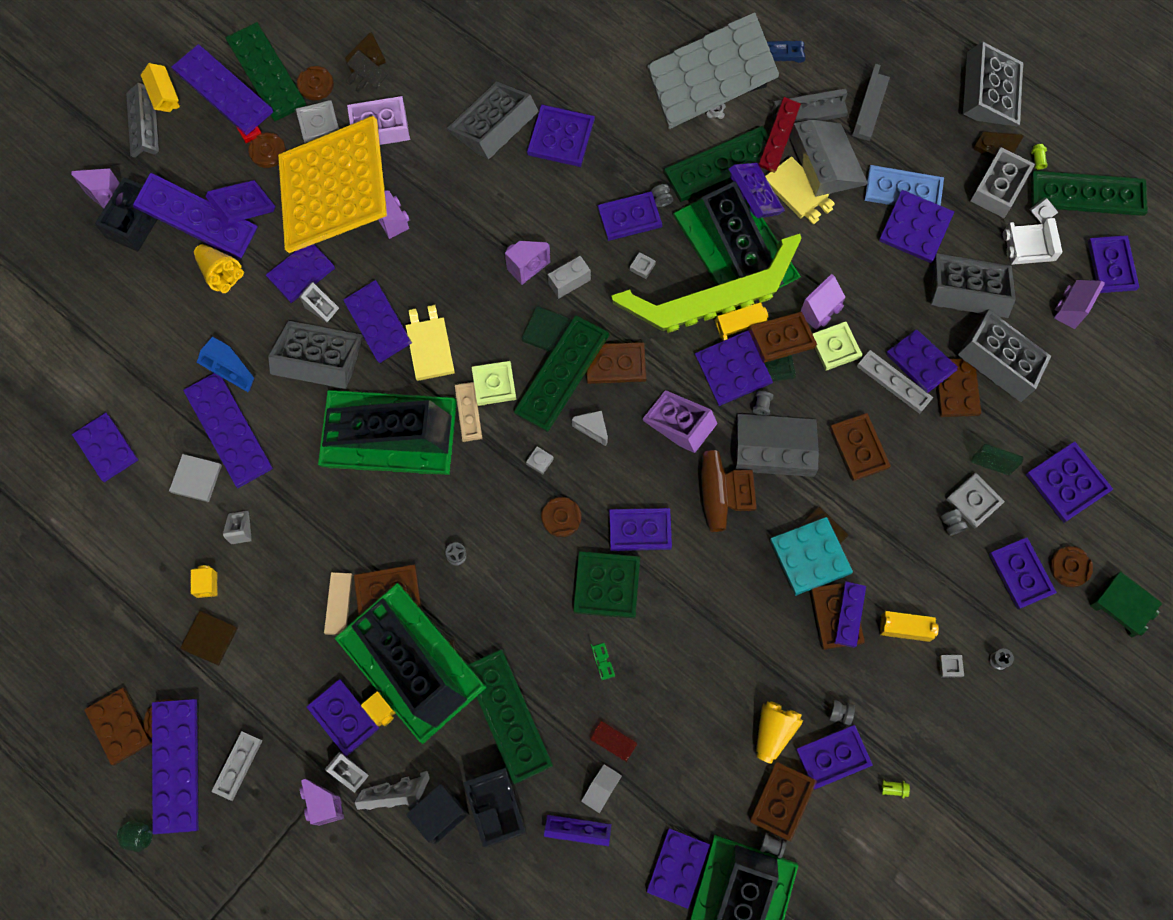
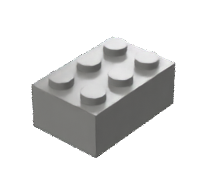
M1001 147L972 197L971 202L1005 218L1035 164Z

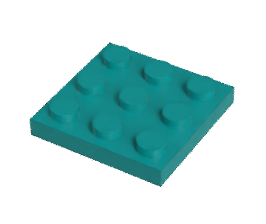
M827 517L770 539L795 596L853 573Z

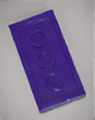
M376 280L343 300L379 363L412 344L411 339Z

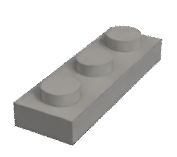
M241 731L211 792L233 801L262 740Z

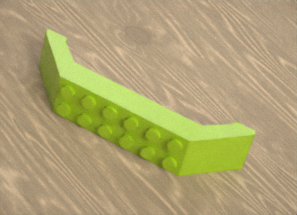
M797 234L780 240L776 245L778 251L767 270L657 306L633 295L631 290L612 295V302L617 307L661 331L667 330V333L679 330L680 325L685 324L686 327L697 324L698 319L704 318V321L715 318L717 313L722 312V314H726L736 310L735 307L741 306V309L751 306L756 300H759L761 303L768 301L777 292L800 243L801 235Z

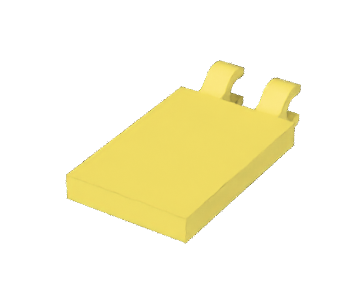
M792 156L779 165L775 173L770 172L765 176L775 194L800 219L806 216L814 225L819 221L818 217L821 216L820 212L814 209L816 206L819 205L827 214L833 210L832 206L835 203L828 198L829 194L815 197L803 167Z
M435 305L428 306L430 320L419 322L416 309L409 310L411 324L406 325V329L412 341L410 350L417 381L455 373L444 318L438 319Z

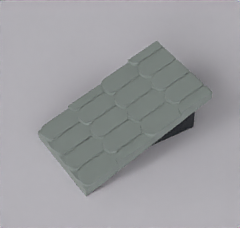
M756 13L729 23L728 26L679 48L674 53L655 60L647 66L668 129L744 93L766 88L769 81L779 76Z

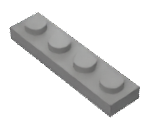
M871 350L857 365L859 369L919 414L933 398Z

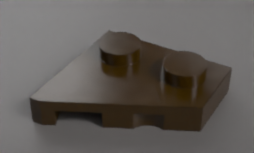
M372 32L345 57L353 76L386 63Z
M983 132L973 150L994 160L1001 147L1014 153L1024 135Z

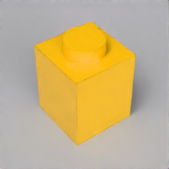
M207 565L198 566V569H192L191 594L196 598L217 596V572Z
M378 691L361 704L362 708L379 727L381 725H388L394 719L393 715L396 714Z

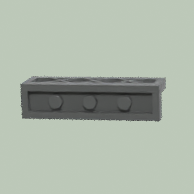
M879 64L874 66L852 134L853 137L867 141L871 139L890 79L888 76L878 74L881 66Z
M137 83L126 93L130 156L135 158L143 151L154 155L159 152L156 110L153 108L145 85Z
M840 89L789 98L802 103L794 123L846 117L848 114L845 104L847 90ZM782 100L774 101L772 110L773 120H775Z

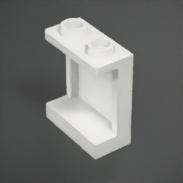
M1055 218L1047 219L1044 224L1015 227L1014 222H1011L1003 231V238L1008 246L1007 257L1010 258L1011 265L1056 261L1062 254Z

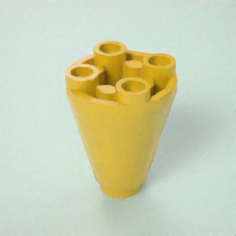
M204 244L198 245L195 248V259L206 283L211 289L226 293L236 284L238 279L242 278L244 271L235 258Z
M767 701L766 704L763 703L761 709L756 757L772 764L773 759H777L802 725L803 720L800 719L802 714L793 710H787L786 712L781 710L782 706L780 704Z

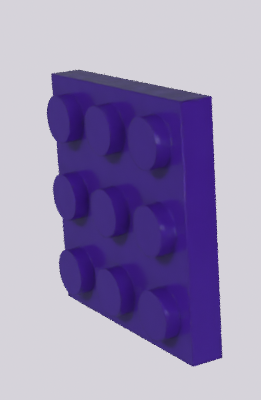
M541 105L527 151L528 155L581 167L595 116Z
M758 163L737 164L729 168L732 180L738 184L743 198L750 205L751 213L757 219L780 215L785 211Z
M902 190L879 241L932 263L954 211Z
M749 330L695 353L718 406L773 383Z
M1073 442L1026 474L1063 523L1113 490L1076 442Z

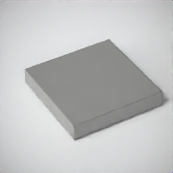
M331 100L296 109L305 143L339 130Z
M182 454L169 492L209 502L222 465Z
M977 473L971 476L946 499L955 509H960L962 517L974 529L1005 502Z

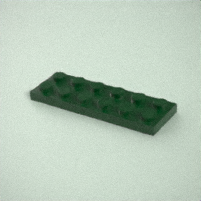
M257 22L225 37L259 97L272 108L273 113L271 117L274 122L296 112L297 108L307 106Z
M763 126L665 168L664 174L680 202H683L732 180L729 168L733 165L759 164L768 134Z
M1033 171L1031 174L1032 207L1046 197L1054 208L1058 210L1145 216L1148 213L1146 179Z
M575 316L515 409V415L549 432L609 337V332Z
M501 649L468 664L487 687L476 697L514 785L552 768L553 764L503 650Z

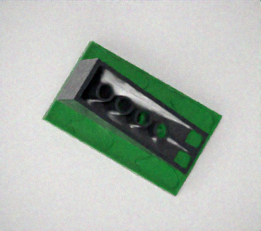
M736 181L673 213L684 235L702 260L716 286L767 270L778 251L776 245L779 242L764 219H757L751 213L750 205L743 198ZM790 262L779 288L801 277L792 262Z
M328 390L318 465L340 469L450 475L457 400L449 397Z
M398 583L335 637V640L422 744L487 688Z
M714 835L690 920H784L798 863L785 858L780 859L776 855L766 852L762 853L758 849Z

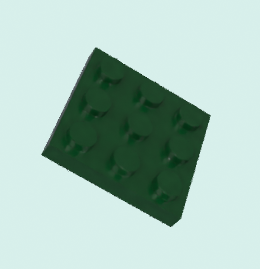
M579 552L574 613L635 619L640 557Z

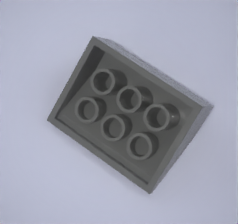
M981 42L969 50L966 62L963 114L976 121L1019 126L1023 62L985 42Z
M496 81L450 124L447 130L476 154L489 159L539 111L530 94Z
M819 120L794 123L790 139L815 197L868 184L841 123Z
M936 253L931 288V305L941 308H952L958 311H970L977 314H985L988 310H991L999 317L1009 318L1016 300L1012 266Z
M991 310L985 313L958 354L964 361L971 364L980 373L987 376L1020 402L1036 390L1051 358V355Z
M288 321L268 356L270 374L346 389L353 374L363 335Z
M747 414L737 415L735 470H753V473L815 477L818 471L819 458L816 419Z

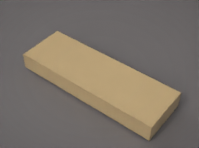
M474 382L455 385L462 440L466 442L482 439Z
M331 573L325 635H339L347 628L353 576L351 573Z

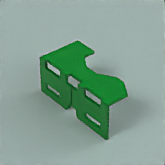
M605 643L595 646L591 644L601 681L615 677L611 662L606 661L609 655ZM601 647L604 648L605 654L602 653ZM607 667H610L611 675H609Z

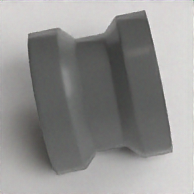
M667 184L658 185L651 190L657 207H664L673 202V197L669 194L670 188Z
M458 542L447 546L445 552L448 562L454 566L463 564L466 560L465 547Z

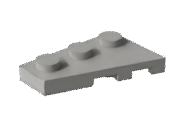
M428 771L420 773L421 777L410 780L409 776L401 778L400 782L391 786L389 783H384L361 790L355 801L357 810H371L378 807L390 808L405 804L411 805L416 800H420L430 779Z

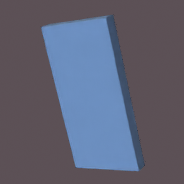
M870 165L864 201L895 206L900 192L904 190L941 206L944 177Z

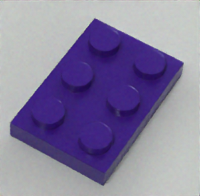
M255 180L208 191L206 194L208 201L227 224L274 212L276 207Z
M652 192L598 205V212L608 241L662 228V222Z
M1128 235L1090 238L1088 246L1096 281L1105 282L1100 293L1137 290L1139 283Z
M312 244L295 251L267 273L266 277L292 303L299 298L311 282L314 284L318 283L332 272L335 267Z
M917 329L887 351V356L926 393L951 376L958 368Z
M104 413L72 434L103 482H106L138 461V458L107 413Z
M670 508L610 510L611 551L671 550Z
M1028 538L1019 540L989 554L1017 610L1057 593Z
M340 679L307 706V709L345 756L352 753L380 729Z
M855 725L795 749L806 775L817 781L814 790L873 766Z
M668 829L647 893L688 909L710 844Z

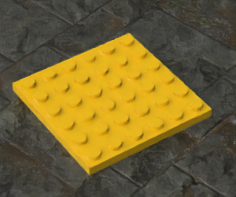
M374 116L278 155L285 250L288 253L387 216L378 124Z

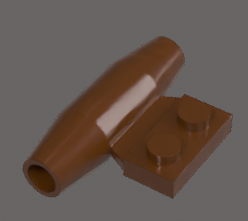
M705 451L703 453L701 472L704 510L710 531L722 532L726 530L728 507L735 511H755L757 509L753 470H733L725 475L719 451Z

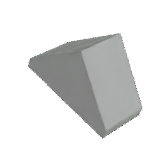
M313 282L299 296L304 307L325 322H328L339 309Z
M602 411L575 416L572 419V427L604 446L607 445L608 435Z
M249 511L228 514L223 536L231 544L252 541Z
M340 752L325 768L329 774L354 793L369 776Z
M604 764L581 802L600 813L622 775Z

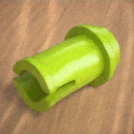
M1043 144L1033 146L1031 154L1034 155L1035 169L1037 170L1048 166L1045 154L1047 148Z
M882 781V795L901 796L903 799L909 797L910 785L905 783V781H902V783Z

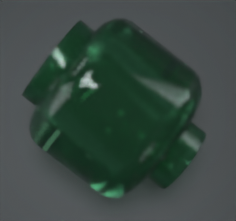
M135 821L125 823L117 833L120 847L134 852H141L147 848L153 837L152 831L147 824Z

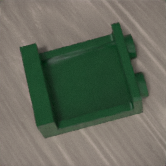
M1120 571L1111 577L1090 607L1096 611L1102 609L1130 631L1128 635L1132 638L1137 635L1141 636L1147 631L1149 627L1147 623L1150 619L1154 620L1159 615L1160 610L1158 609L1162 602Z

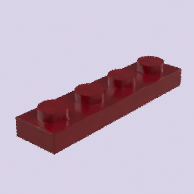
M783 97L758 164L761 168L773 173L777 171L801 103Z

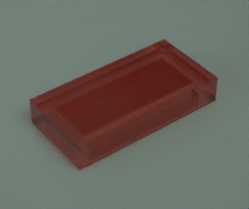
M602 721L590 739L625 762L628 761L637 745L635 741Z

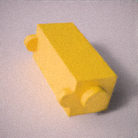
M148 63L141 74V78L154 110L171 112L172 109H178L180 107L179 100L165 66Z
M760 302L717 316L714 321L720 338L725 341L728 339L727 336L748 330L751 325L766 322L768 312Z
M885 611L881 615L880 635L930 642L938 635V624H936L935 617Z

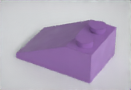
M666 390L643 418L645 423L668 439L694 453L717 425L711 409Z

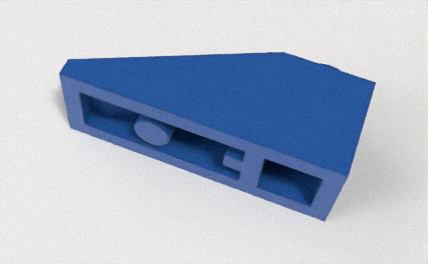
M212 337L200 350L197 363L249 392L254 381L252 374L230 346Z

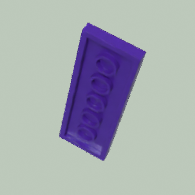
M199 44L172 66L173 71L246 136L273 113L272 108Z
M153 173L149 174L133 204L134 208L239 260L242 259L258 227L245 219L227 224L209 201Z
M214 373L183 390L237 488L273 469L221 376Z
M196 699L152 702L153 834L199 830Z

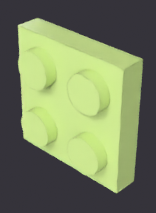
M847 322L813 333L818 344L815 350L825 371L862 357V353Z
M510 361L472 367L478 406L516 400Z

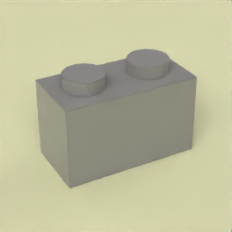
M581 256L548 274V284L558 299L591 280V270Z

